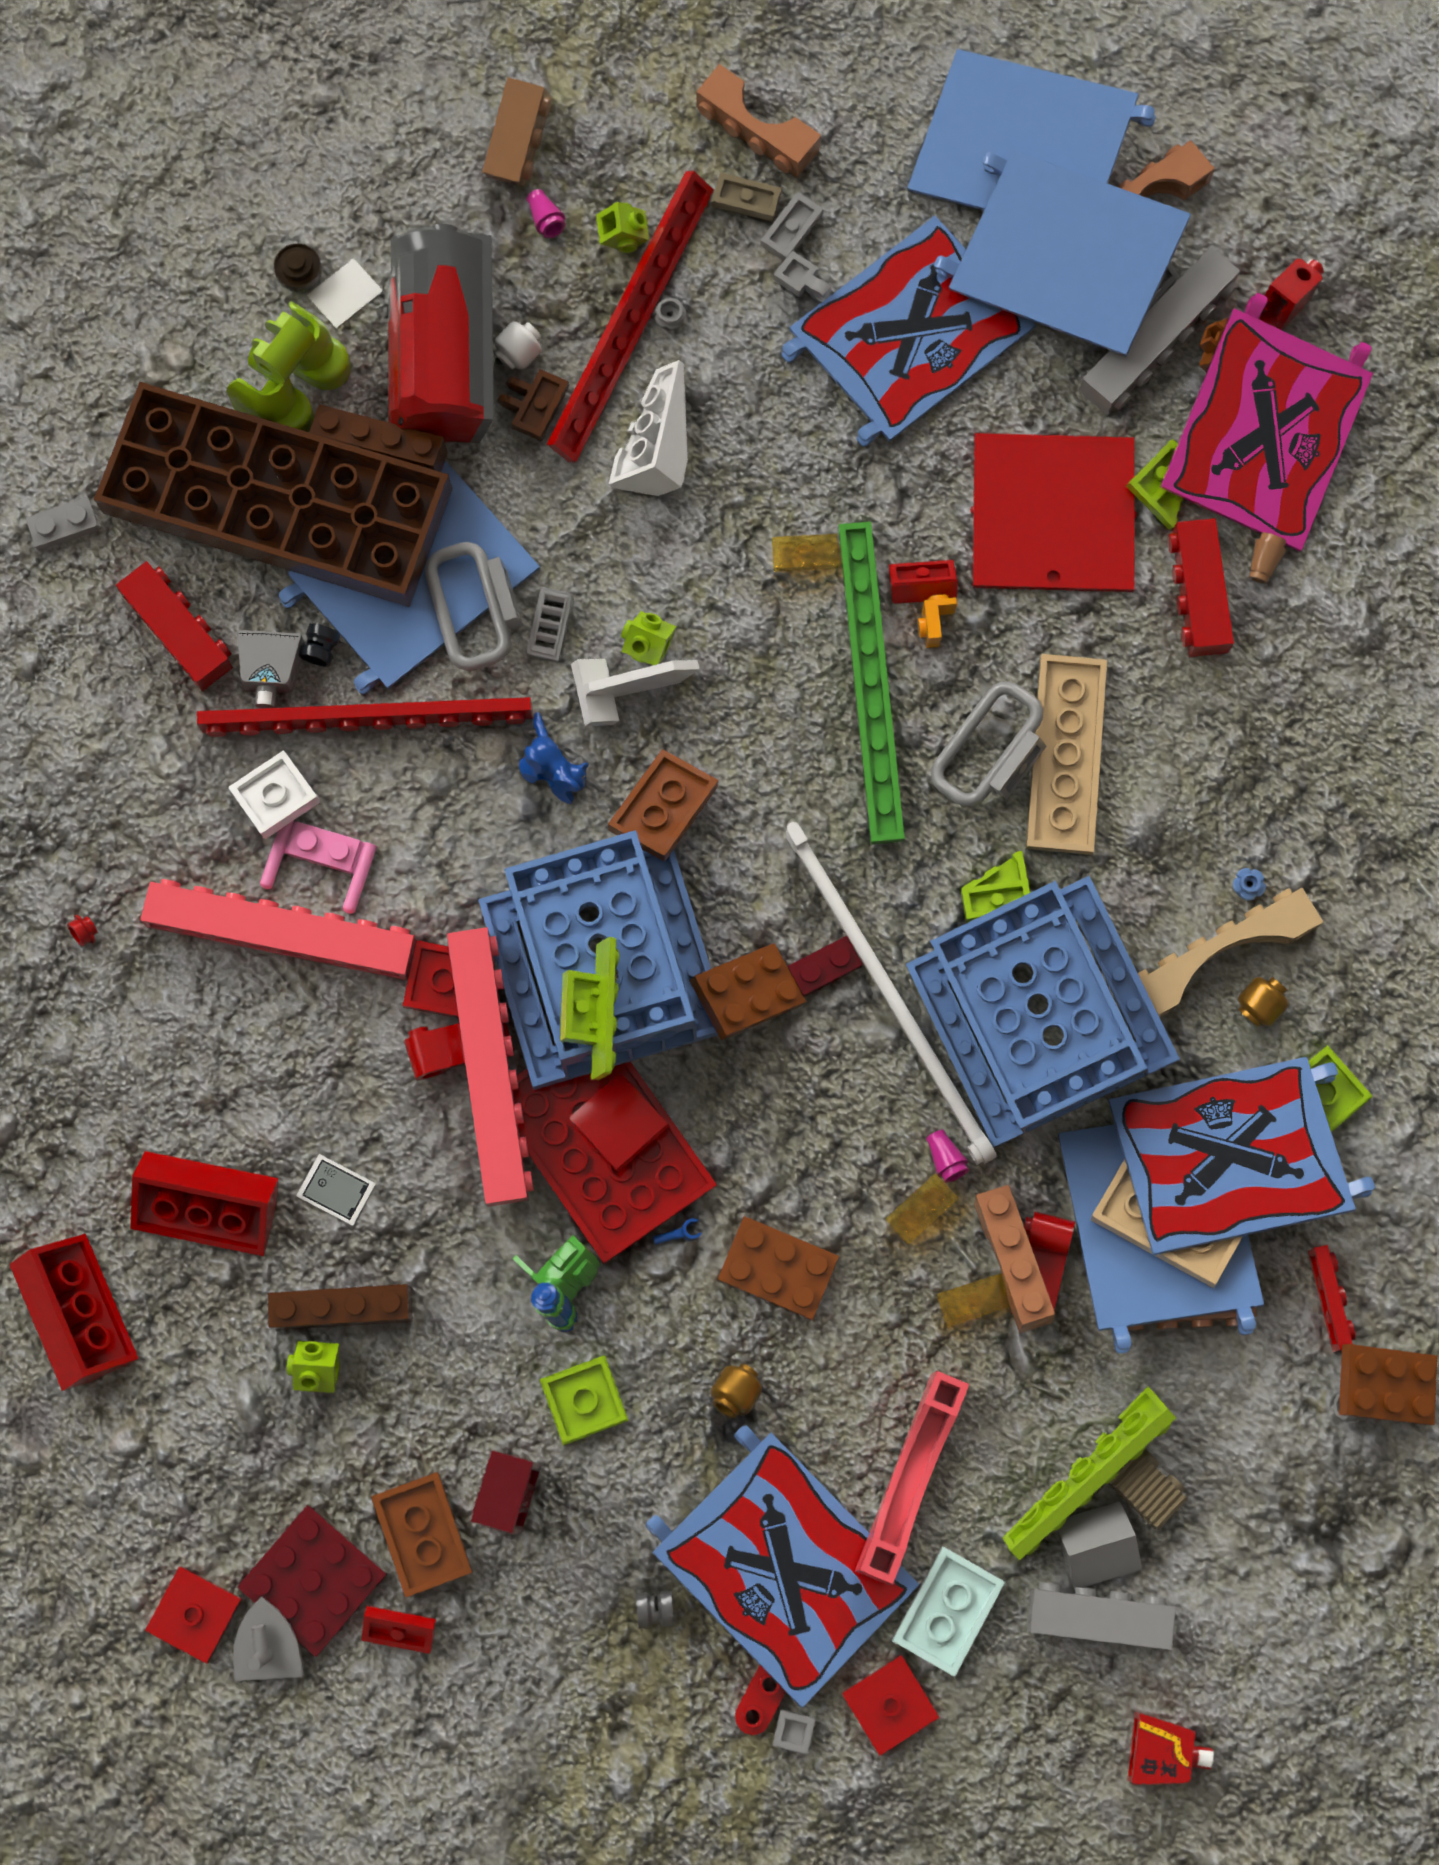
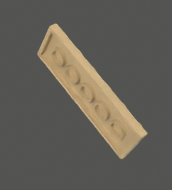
M1041 654L1037 699L1041 702L1043 708V720L1034 734L1039 736L1047 747L1032 766L1026 849L1093 855L1107 672V660L1050 654Z

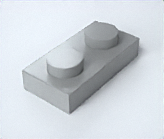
M797 192L762 237L760 246L784 261L792 250L796 251L821 218L823 208Z
M88 496L26 517L30 533L38 551L100 530Z

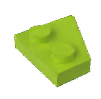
M1173 438L1126 485L1168 530L1174 528L1178 521L1177 514L1180 504L1184 500V498L1160 488L1177 447V443Z
M1017 851L1012 855L1011 859L999 867L994 866L985 872L982 878L973 880L961 888L966 923L1030 893L1022 851Z

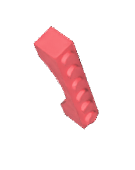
M935 1371L930 1375L856 1566V1572L887 1585L894 1583L906 1552L913 1524L927 1484L949 1432L958 1416L969 1387L968 1383L939 1371Z

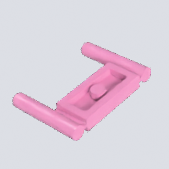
M292 821L277 831L260 880V885L264 889H271L273 887L284 854L341 872L354 874L343 904V911L347 914H353L356 911L377 846L301 822Z

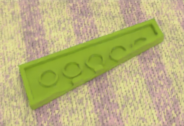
M1149 1386L1118 1416L1122 1423L1111 1434L1108 1435L1103 1432L1094 1441L1097 1444L1095 1451L1089 1457H1079L1072 1464L1069 1478L1065 1482L1063 1480L1055 1482L1043 1497L1004 1535V1542L1018 1560H1021L1025 1555L1035 1552L1040 1546L1041 1541L1051 1531L1060 1529L1072 1512L1089 1503L1093 1493L1103 1484L1112 1482L1125 1464L1130 1460L1137 1459L1144 1452L1147 1444L1155 1437L1162 1436L1169 1430L1171 1423L1176 1417Z

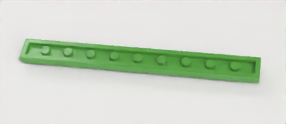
M871 522L839 524L838 534L870 843L874 845L904 842L905 836Z

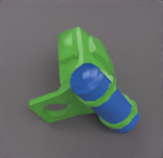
M574 1235L558 1249L537 1274L517 1255L512 1258L538 1284L531 1294V1302L536 1312L545 1317L552 1328L560 1332H570L574 1329V1324L577 1321V1312L572 1301L582 1287H588L598 1274L597 1269L600 1267L597 1257Z

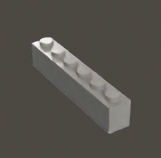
M1211 246L1146 313L1127 357L1109 351L1082 379L1079 392L1107 416L1115 408L1121 410L1132 397L1129 393L1136 386L1142 388L1153 375L1151 370L1157 364L1163 366L1174 354L1173 348L1178 342L1186 343L1196 330L1194 326L1200 320L1206 322L1216 311L1217 306L1215 304L1221 298L1227 300L1238 287V284L1235 282L1240 270Z

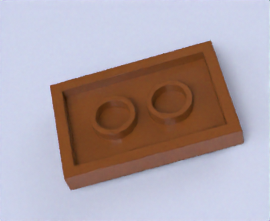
M662 749L608 823V831L618 836L636 830L642 850L665 862L718 788V779Z
M775 943L697 974L689 980L721 1040L796 1009L806 1002Z
M744 1216L717 1280L809 1320H813L839 1256Z
M1342 1344L1339 1415L1420 1425H1435L1437 1355Z
M439 1472L371 1496L405 1598L473 1573Z

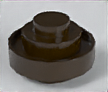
M295 243L287 245L278 252L274 259L273 268L276 278L282 287L290 291L302 292L309 290L317 284L321 277L322 266L319 256L313 248L305 244Z

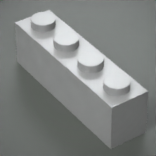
M1040 1583L1039 1589H1030L1026 1632L1172 1650L1176 1607L1166 1605L1167 1598L1145 1595L1144 1603L1131 1601V1594L1110 1591V1598L1096 1597V1589L1075 1587V1593L1071 1594L1061 1592V1585Z

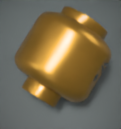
M1256 977L1239 995L1238 1002L1241 1007L1238 1010L1257 1027L1261 1024L1271 1026L1289 1006L1288 999L1284 996L1287 989L1273 977L1269 981L1262 977Z
M740 1364L739 1367L733 1365L726 1366L711 1387L714 1407L731 1418H735L737 1415L744 1416L748 1414L762 1393V1385L757 1379L758 1373L746 1364Z

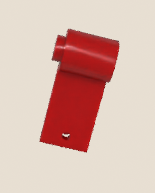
M460 1023L433 1030H428L426 1026L416 1028L408 1032L409 1038L404 1040L417 1081L436 1077L452 1067L465 1064ZM503 1023L505 1036H510L507 1024Z
M1034 1212L1033 1218L1026 1216L1024 1228L1055 1311L1075 1221Z

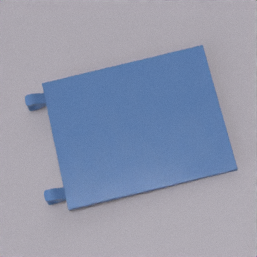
M957 49L907 189L910 192L985 210L1001 175L985 171L982 160L987 152H992L1008 161L1012 150L1108 184L1130 120L1140 125L1151 127L1156 119L1155 109L1148 105H1136L1139 93Z
M1012 150L1008 161L992 152H987L982 160L985 171L1001 176L960 264L947 257L938 256L934 263L936 272L941 276L953 278L949 286L951 291L1127 357L1187 227L1191 214L1016 150Z
M445 461L442 473L449 475L453 489L427 560L433 553L442 548L462 542L475 543L484 549L488 560L500 557L506 566L512 589L514 590L537 572L540 566ZM463 555L445 561L438 568L439 579L456 635L489 610L476 562L470 555ZM425 567L410 607L293 571H289L288 575L295 583L279 592L280 601L287 609H290L306 595L370 668L354 679L355 687L362 695L370 691L379 680L387 689H390L445 645L426 581Z
M1115 1125L1059 1133L1058 1137L1098 1331L1112 1329L1115 1352L1118 1354L1129 1352L1131 1339L1127 1327L1236 1311L1237 1326L1241 1335L1253 1333L1256 1322L1251 1308L1263 1307L1264 1302L1248 1235L1242 1237L1215 1288L1206 1285L1091 1221L1095 1209L1125 1159Z

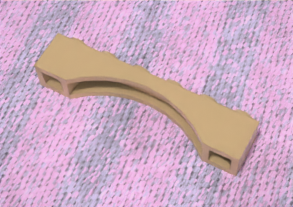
M1288 888L1272 898L1275 902L1274 904L1265 909L1260 904L1244 914L1246 919L1235 925L1232 920L1215 930L1217 936L1206 941L1204 937L1195 940L1187 946L1188 952L1180 957L1173 953L1159 961L1158 965L1160 968L1151 973H1148L1146 969L1140 971L1138 975L1159 1018L1177 1007L1184 989L1193 974L1201 965L1215 955L1235 946L1249 943L1273 942L1289 945L1317 929L1323 923V920L1304 889L1300 888L1292 892Z

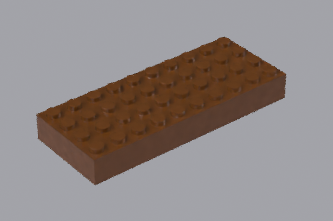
M139 382L94 501L103 514L410 607L453 488L449 475Z

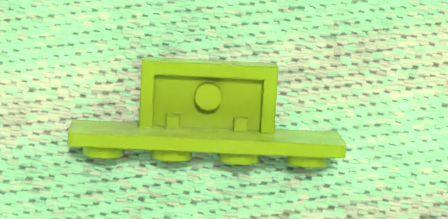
M608 937L596 945L595 974L567 970L563 973L560 1041L592 1046L591 1079L600 1080L611 1074L616 1062V1054L612 1047L613 1036L617 1029V1019L614 1016V1002L618 996L615 969L619 963V950L616 949V938Z

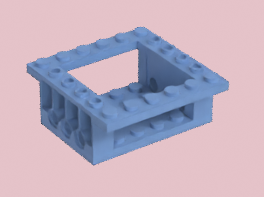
M635 830L505 868L510 890L478 899L485 925L490 932V937L497 936L499 956H495L498 969L502 970L505 994L534 1090L591 1073L592 1046L560 1041L563 973L567 970L595 974L596 953L589 949V945L596 938H616V949L619 950V963L615 969L619 975L616 981L618 984V996L614 1002V1016L617 1019V1029L613 1036L612 1047L616 1054L615 1066L718 1035L689 982L695 975L710 970L711 967L674 850L665 862L646 851H642ZM592 906L599 910L598 918L592 922L582 920L580 912L585 907ZM517 925H521L556 1046L552 1045Z
M1090 876L1062 889H1059L1056 881L1049 883L931 940L934 951L906 963L909 973L993 1148L1180 1060ZM1076 921L1078 922V924H1079V926H1080V928H1081V930H1082V932H1083V934H1084V936H1085V938H1086V940H1087V942H1088V944H1089V946H1090V948H1091V950H1092V952H1093V955H1094V957H1095V959H1096V961H1097V963H1098V965H1099V967H1100V969H1101V971H1102V973H1103V975H1104V977H1105V979H1106V981H1107V983H1108V985H1109V987H1110V989H1111V991H1112V993H1113V995H1114V997H1115V999H1116V1001H1117V1003H1118V1005H1119V1008H1120V1010H1121V1012H1122V1014H1123V1016H1124V1018H1125V1020H1126V1022H1127V1024H1128V1026H1129V1028H1130V1030H1131V1032H1132V1034H1133V1036H1134L1136 1042L1134 1041V1039H1133V1037H1132V1035H1131V1033H1130V1031H1129V1029H1128V1027H1127V1025H1126V1023H1125V1021H1124V1019H1123V1017H1122V1015H1121V1013H1120V1011H1119V1009H1118V1007H1117V1005H1116V1003H1115V1001H1114V999H1113V997H1112V995H1111V992H1110V990H1109V988H1108V986H1107V984H1106V982H1105V980H1104V978H1103V976H1102V974H1101V972H1100V970H1099V968H1098V966H1097V964H1096V962H1095V960H1094V958H1093V956H1092V954H1091V952H1090V950H1089V948H1088V946H1087V944H1086V942H1085V939H1084V937H1083V935H1082V933H1081V931H1080V929H1079V927H1078ZM1026 964L1033 969V977L1029 982L1019 983L1014 979L1013 972L1018 965ZM949 982H950V984H951V986H952V988H953V990H954V992H955V994H956V996H957V998H958V1000H959V1002H960V1004H961V1007H962V1009H963V1011H964V1013H965V1015H966V1017H967V1019H968V1021H969V1023H970V1025H971V1027H972V1029H973V1032H974V1034H975V1036H976V1038H977V1040H978V1042H979V1044H980V1046H981V1048H982V1050H983V1052H984V1054H985V1057H986V1059H987V1061H988V1063H989V1065H990V1067H991V1069H992V1071H993V1073H994V1075H995V1077H996V1079H997V1082H998V1084H999V1086H1000V1088H1001V1090H1002V1092H1003V1094H1004V1096H1005V1098H1006V1100H1007L1008 1103L1005 1102V1099H1004V1097H1003V1095H1002V1093H1001V1091H1000V1089H999V1087H998V1085H997V1083H996V1081H995V1079H994V1076H993V1074H992V1072H991V1070H990V1068H989V1066H988V1064H987V1062H986V1060H985V1058H984V1056H983V1054H982V1051H981V1049H980V1047H979V1045H978V1043H977V1041H976V1039H975V1037H974V1035H973V1033H972V1031H971V1029H970V1026H969V1024H968V1022H967V1020H966V1018H965V1016H964V1014H963V1012H962V1010H961V1008H960V1006H959V1003H958V1001H957V999H956V997H955V995H954V993H953V991H952V989H951V987H950V985H949ZM1041 995L1048 1000V1008L1044 1013L1033 1014L1029 1010L1028 1003L1033 996ZM1052 1026L1059 1027L1064 1033L1062 1042L1056 1046L1046 1044L1043 1039L1045 1030Z

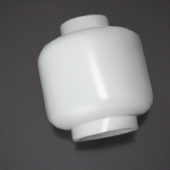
M511 322L494 340L496 347L494 354L511 371L514 368L524 370L542 351L541 344L538 341L541 334L529 322L524 326L518 322Z

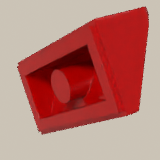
M954 560L889 564L892 603L924 602V600H929L934 595H947L948 598H957L958 581Z

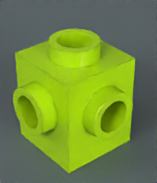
M616 202L596 214L601 245L617 249L621 253H630L637 250L638 246L649 241L645 210L633 207L629 203Z
M640 611L633 621L627 620L622 630L621 638L625 639L621 652L630 655L632 659L638 662H646L651 665L660 664L668 653L677 626L663 621L656 614Z
M297 1341L294 1355L289 1354L287 1359V1376H292L293 1390L335 1393L340 1372L339 1343Z

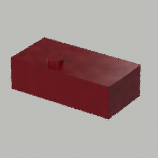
M491 1450L470 1522L512 1534L522 1533L541 1465Z

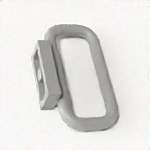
M471 542L457 543L436 551L427 560L425 577L451 662L459 669L471 671L496 664L503 660L511 647L509 628L514 630L523 627L505 564L500 557L488 560L484 549ZM463 555L472 556L476 562L498 637V645L494 650L470 658L463 656L460 651L438 575V568L443 562Z
M1000 682L993 685L987 690L935 760L931 768L933 786L944 796L961 806H974L981 803L990 794L992 789L1007 800L1047 747L1041 738L1034 734L1043 720L1041 702L1033 694L1015 683ZM1002 695H1010L1029 708L1030 716L977 789L971 793H964L944 778V771L996 700Z

